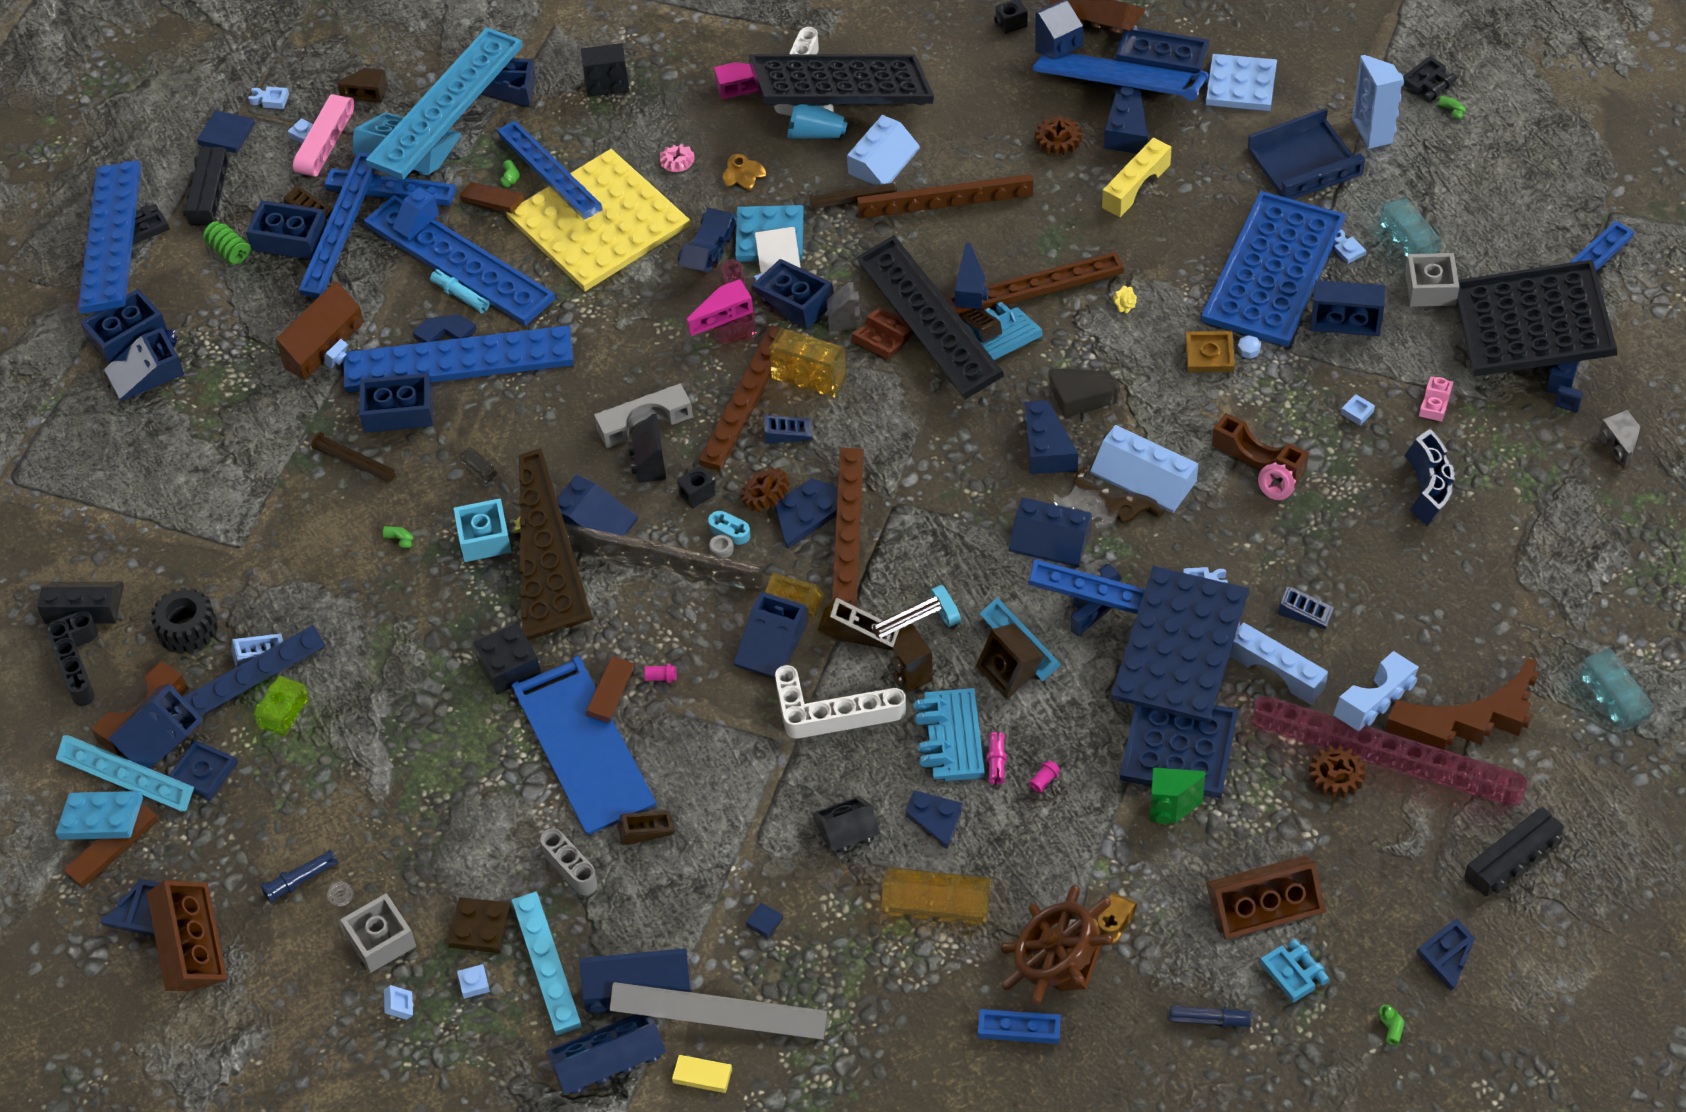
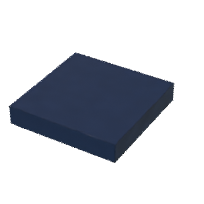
M215 110L197 139L198 145L211 148L224 147L228 152L238 153L254 127L255 121L253 118Z
M194 740L169 774V777L193 786V794L211 801L237 765L238 760L234 756Z

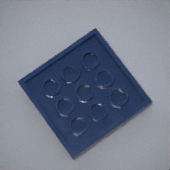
M1135 705L1120 773V781L1152 786L1153 768L1205 771L1203 796L1221 799L1239 709L1215 705L1210 723Z

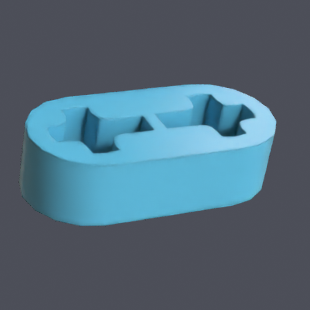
M716 511L709 516V529L713 534L727 535L737 545H742L749 541L750 527L745 521L724 511Z
M940 585L930 589V596H937L941 602L942 608L938 612L945 624L951 627L961 623L959 611L945 587Z

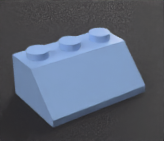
M881 115L847 155L848 174L873 185L891 183L920 149V146L901 122Z

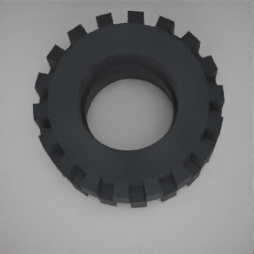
M181 588L180 591L174 589L171 590L170 594L167 595L165 593L161 596V601H156V608H152L151 622L159 642H161L164 648H168L170 652L177 650L178 654H183L184 651H188V654L193 653L195 649H203V645H208L211 642L210 638L215 637V630L218 629L217 618L208 596L205 597L202 591L197 592L194 588L190 590ZM192 618L185 623L177 624L182 619Z

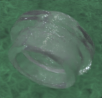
M342 881L333 883L327 892L328 901L336 907L349 904L354 896L352 887Z

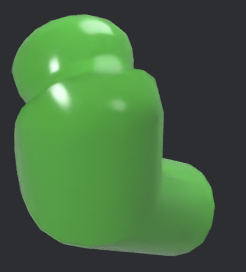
M1441 96L1438 106L1453 110L1451 113L1452 117L1462 119L1463 113H1466V108L1456 99Z
M511 160L503 163V168L506 172L500 179L501 184L506 188L514 184L520 177L519 171Z
M384 526V538L400 539L399 546L402 548H410L412 546L413 535L405 528Z
M1387 1004L1382 1005L1379 1008L1378 1014L1388 1028L1386 1042L1393 1046L1399 1045L1404 1020L1393 1007Z

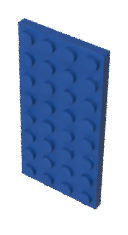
M1260 191L1201 315V322L1289 347L1314 291L1315 280L1320 278L1345 222L1346 214Z

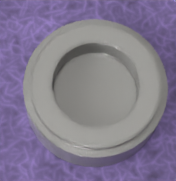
M717 535L710 540L709 548L713 557L725 559L733 553V541L729 536Z

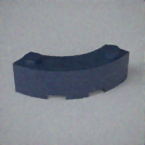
M707 207L706 212L702 215L701 227L697 235L690 243L684 244L683 249L681 248L678 253L679 266L704 272L711 271L713 269L712 264H718L724 254V243L731 240L738 216L730 212Z
M1431 429L1416 438L1404 455L1415 469L1420 483V495L1410 510L1426 526L1436 518L1452 494V483L1455 480L1453 465L1449 464L1446 457L1447 450Z

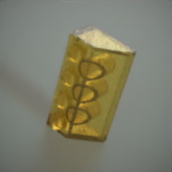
M890 867L883 880L881 911H887V914L891 916H902L905 913L914 914V917L918 919H928L929 916L940 917V920L945 922L961 919L966 920L968 924L979 925L982 922H986L988 918L993 878Z

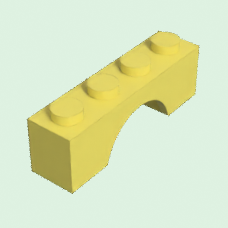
M1152 138L1103 189L1102 208L1121 217L1133 205L1135 196L1142 183L1150 175L1159 178L1170 166L1171 146Z

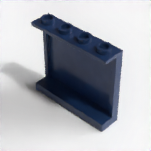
M1327 108L1249 135L1248 153L1280 196L1294 200L1363 175L1365 158L1361 153L1355 156L1351 153L1327 121Z

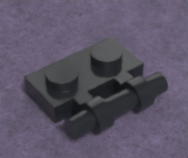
M1429 56L1403 76V85L1416 94L1424 90L1426 93L1422 97L1424 101L1428 102L1440 96L1441 91L1444 89H1449L1453 86V82L1457 80V75L1455 73L1445 74L1446 66ZM1435 80L1439 82L1436 85L1433 84Z
M156 204L151 206L145 205L141 207V210L136 211L132 245L170 230L165 217Z

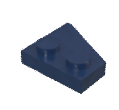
M914 790L906 809V817L915 824L920 825L922 830L929 836L932 834L941 842L942 847L948 849L963 810V803Z
M1456 918L1420 946L1416 953L1452 991L1458 983L1459 976L1475 938Z

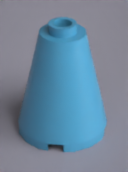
M799 104L793 106L787 138H840L841 134L845 135L847 122H844L843 116L819 105Z

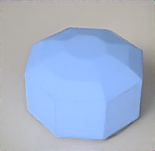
M1248 335L1240 338L1237 351L1241 357L1251 359L1258 356L1261 343L1257 337Z

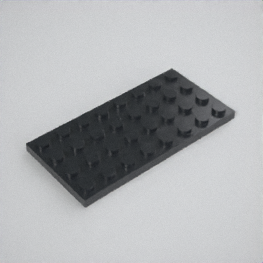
M749 54V65L763 104L770 106L778 104H789L792 106L799 104H810L813 106L820 104H832L835 106L841 104H853L856 106L862 104L878 106L883 104L925 105L933 104L934 101L933 92L916 54Z

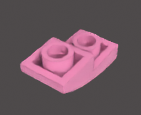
M1430 377L1419 416L1442 422L1454 382L1441 377Z

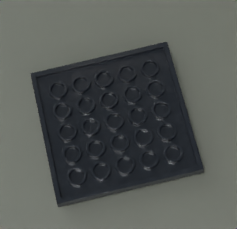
M1593 259L1458 280L1459 292L1457 302L1474 377L1617 356V346Z

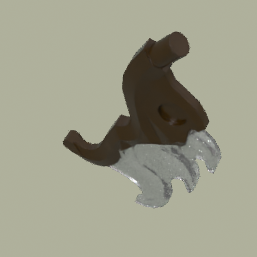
M1082 467L1077 472L1074 478L1075 487L1067 497L1060 498L1054 494L1055 505L1092 513V520H1102L1096 523L1097 528H1108L1117 519H1120L1122 524L1127 523L1144 511H1151L1158 517H1161L1165 511L1157 504L1156 500L1138 493L1112 495L1109 493L1108 488L1086 481L1084 476L1087 474V467Z

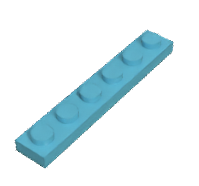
M63 735L56 759L131 791H140L142 795L180 811L187 810L194 789L191 785L69 735Z
M537 891L512 899L556 1036L582 1028Z

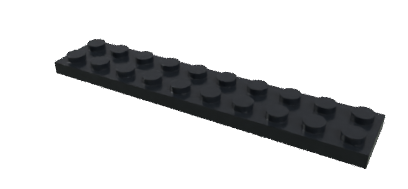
M895 235L856 257L859 265L964 400L1004 377L1002 369Z

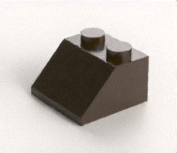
M912 623L900 628L893 646L894 658H892V663L895 668L893 678L897 685H902L908 693L933 681L932 651Z
M1012 623L991 630L976 667L1005 698H1009L1036 674L1044 655Z

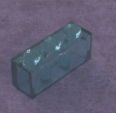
M1406 196L1382 205L1380 223L1390 232L1393 240L1402 247L1407 257L1408 254L1440 253L1442 240Z
M1611 648L1584 658L1580 672L1583 681L1590 685L1595 692L1597 700L1605 705L1611 719L1617 722L1622 730L1649 718L1653 705Z

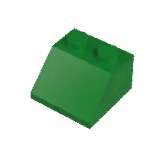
M1153 768L1150 822H1157L1159 824L1177 823L1203 803L1205 771Z

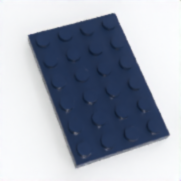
M1153 566L1111 698L1210 723L1249 596V588Z

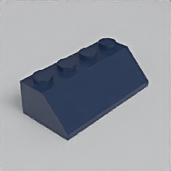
M686 948L579 958L582 995L586 1012L603 1013L606 1010H610L614 982L692 993L691 972Z
M634 1014L545 1052L564 1094H576L585 1089L584 1086L591 1083L600 1084L609 1080L613 1074L630 1072L635 1069L637 1064L654 1062L661 1057V1054L666 1053L657 1025L651 1016Z

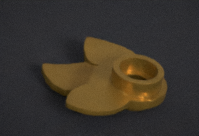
M742 154L732 155L728 159V168L723 173V181L726 187L737 183L748 191H752L756 178L766 177V171L759 162L748 160Z

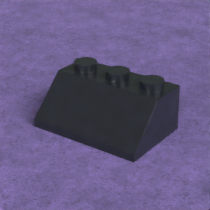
M51 582L41 587L37 608L44 624H50L55 620L80 611L90 613L95 624L116 623L124 583Z

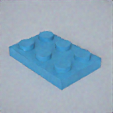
M140 791L69 793L55 834L59 840L131 838L143 801V795Z

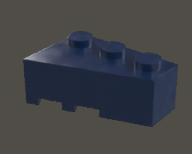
M512 58L481 94L530 107L536 80L533 59Z
M1118 85L1105 128L1104 148L1138 154L1148 143L1141 92L1139 88Z
M1049 401L1024 402V421L1030 474L1078 471V452Z

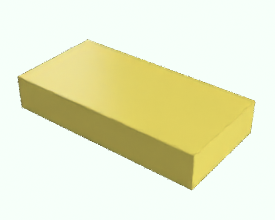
M679 1055L672 1081L675 1084L726 1093L732 1065Z

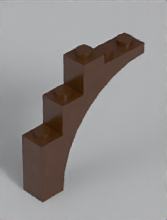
M1527 658L1520 672L1506 686L1476 702L1458 706L1434 707L1416 705L1397 699L1388 717L1386 733L1443 754L1447 745H1453L1456 736L1482 745L1485 736L1490 737L1494 727L1520 736L1523 727L1528 729L1533 714L1529 713L1531 703L1528 700L1531 691H1528L1530 685L1535 686L1539 672L1535 671L1538 661Z

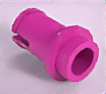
M670 663L667 666H645V681H667V683L676 681V666H671Z
M1050 760L1043 762L1040 771L1028 782L1029 786L1037 793H1042L1049 782L1059 776V767Z

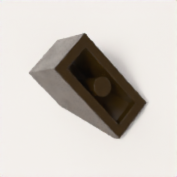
M363 68L339 80L337 85L340 96L353 98V100L382 103L388 87L385 70Z

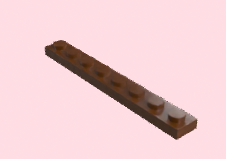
M1032 174L857 197L859 219L1033 196Z
M1117 252L987 285L986 287H989L988 301L984 300L982 310L995 308L999 302L1006 305L1124 274V266ZM955 294L945 296L947 302L959 316L974 310L973 308L955 307Z
M770 325L699 458L700 466L721 472L792 338L790 330Z
M840 447L832 601L837 597L857 607L864 449Z

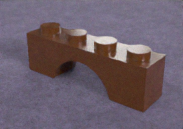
M1225 413L1213 428V447L1260 470L1266 465L1275 462L1278 465H1285L1288 471H1293L1292 476L1296 480L1294 486L1307 471L1308 452L1289 443L1279 448L1265 445L1253 436L1246 422Z
M162 661L144 677L148 687L144 701L161 685L170 683L181 696L188 689L183 675ZM138 707L124 713L108 712L91 729L97 743L113 754L120 756L122 753L108 738Z

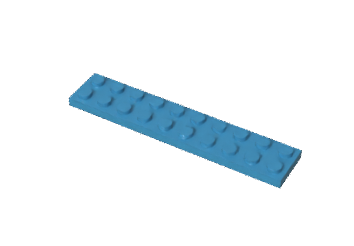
M486 27L367 157V166L404 180L523 47L522 40Z

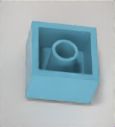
M501 498L454 508L464 562L512 553Z

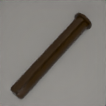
M895 182L815 196L810 194V205L812 211H815L818 208L857 202V197L897 192V186Z
M318 432L312 440V449H320L387 482H391L396 475L393 468L325 437L322 432Z

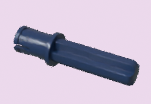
M1171 1006L1169 1018L1171 1022L1223 1025V1028H1226V1026L1251 1027V1010H1230L1226 1006H1224V1009Z

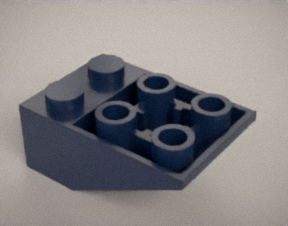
M162 327L140 336L104 369L120 401L184 375L179 357Z
M761 592L751 610L734 665L775 678L777 669L787 665L808 624L807 606Z
M169 683L159 686L108 739L128 760L150 769L183 741L204 719Z

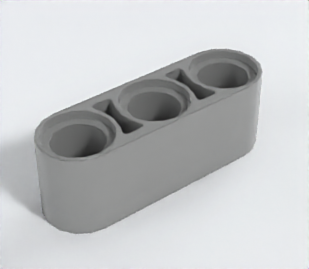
M554 828L544 831L540 840L545 858L580 895L592 894L597 888L596 874L592 864L561 831Z

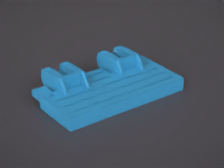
M999 302L996 304V309L1000 316L990 308L984 310L1001 322V335L984 343L979 340L994 360L1043 336L1042 329L1018 307L1010 310L1005 304ZM967 325V327H968V328L971 330V332L975 335L973 329L970 328V327Z
M975 689L925 692V699L917 700L913 704L916 711H924V713L916 715L915 722L920 725H928L930 740L922 742L918 746L920 753L929 754L921 756L919 764L924 768L934 767V779L954 781L985 778Z

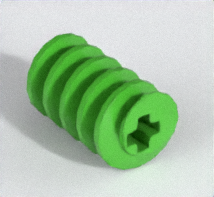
M212 222L203 233L204 242L229 264L235 265L243 262L250 253V245L226 224Z

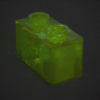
M279 675L276 681L269 686L263 701L258 703L255 708L254 715L258 726L285 737L309 700L305 684Z

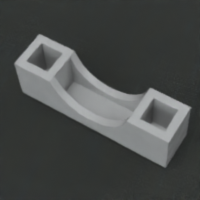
M680 383L614 408L603 410L600 413L594 414L597 431L606 449L627 442L632 427L638 422L647 419L651 414L657 413V419L664 420L670 425L693 418L691 402Z

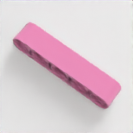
M334 94L329 96L294 158L293 171L295 173L314 177L318 176L353 113V98Z

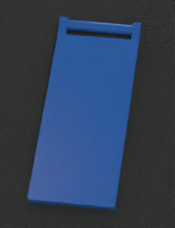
M1066 53L1055 59L1042 55L1033 66V71L1176 94L1183 96L1189 101H1194L1197 98L1198 91L1209 80V74L1206 71L1190 73L1074 53ZM1190 79L1195 80L1191 87L1184 89Z
M579 655L572 658V661L530 679L520 683L518 681L511 683L513 693L518 699L586 835L618 823L620 814L641 813L656 806V801L613 719H611L610 723H606L586 716L587 708L595 694L596 687ZM571 671H578V673L573 676H570L566 679L546 686L535 692H532L527 695H524L523 693L526 690H529L540 684L560 677Z

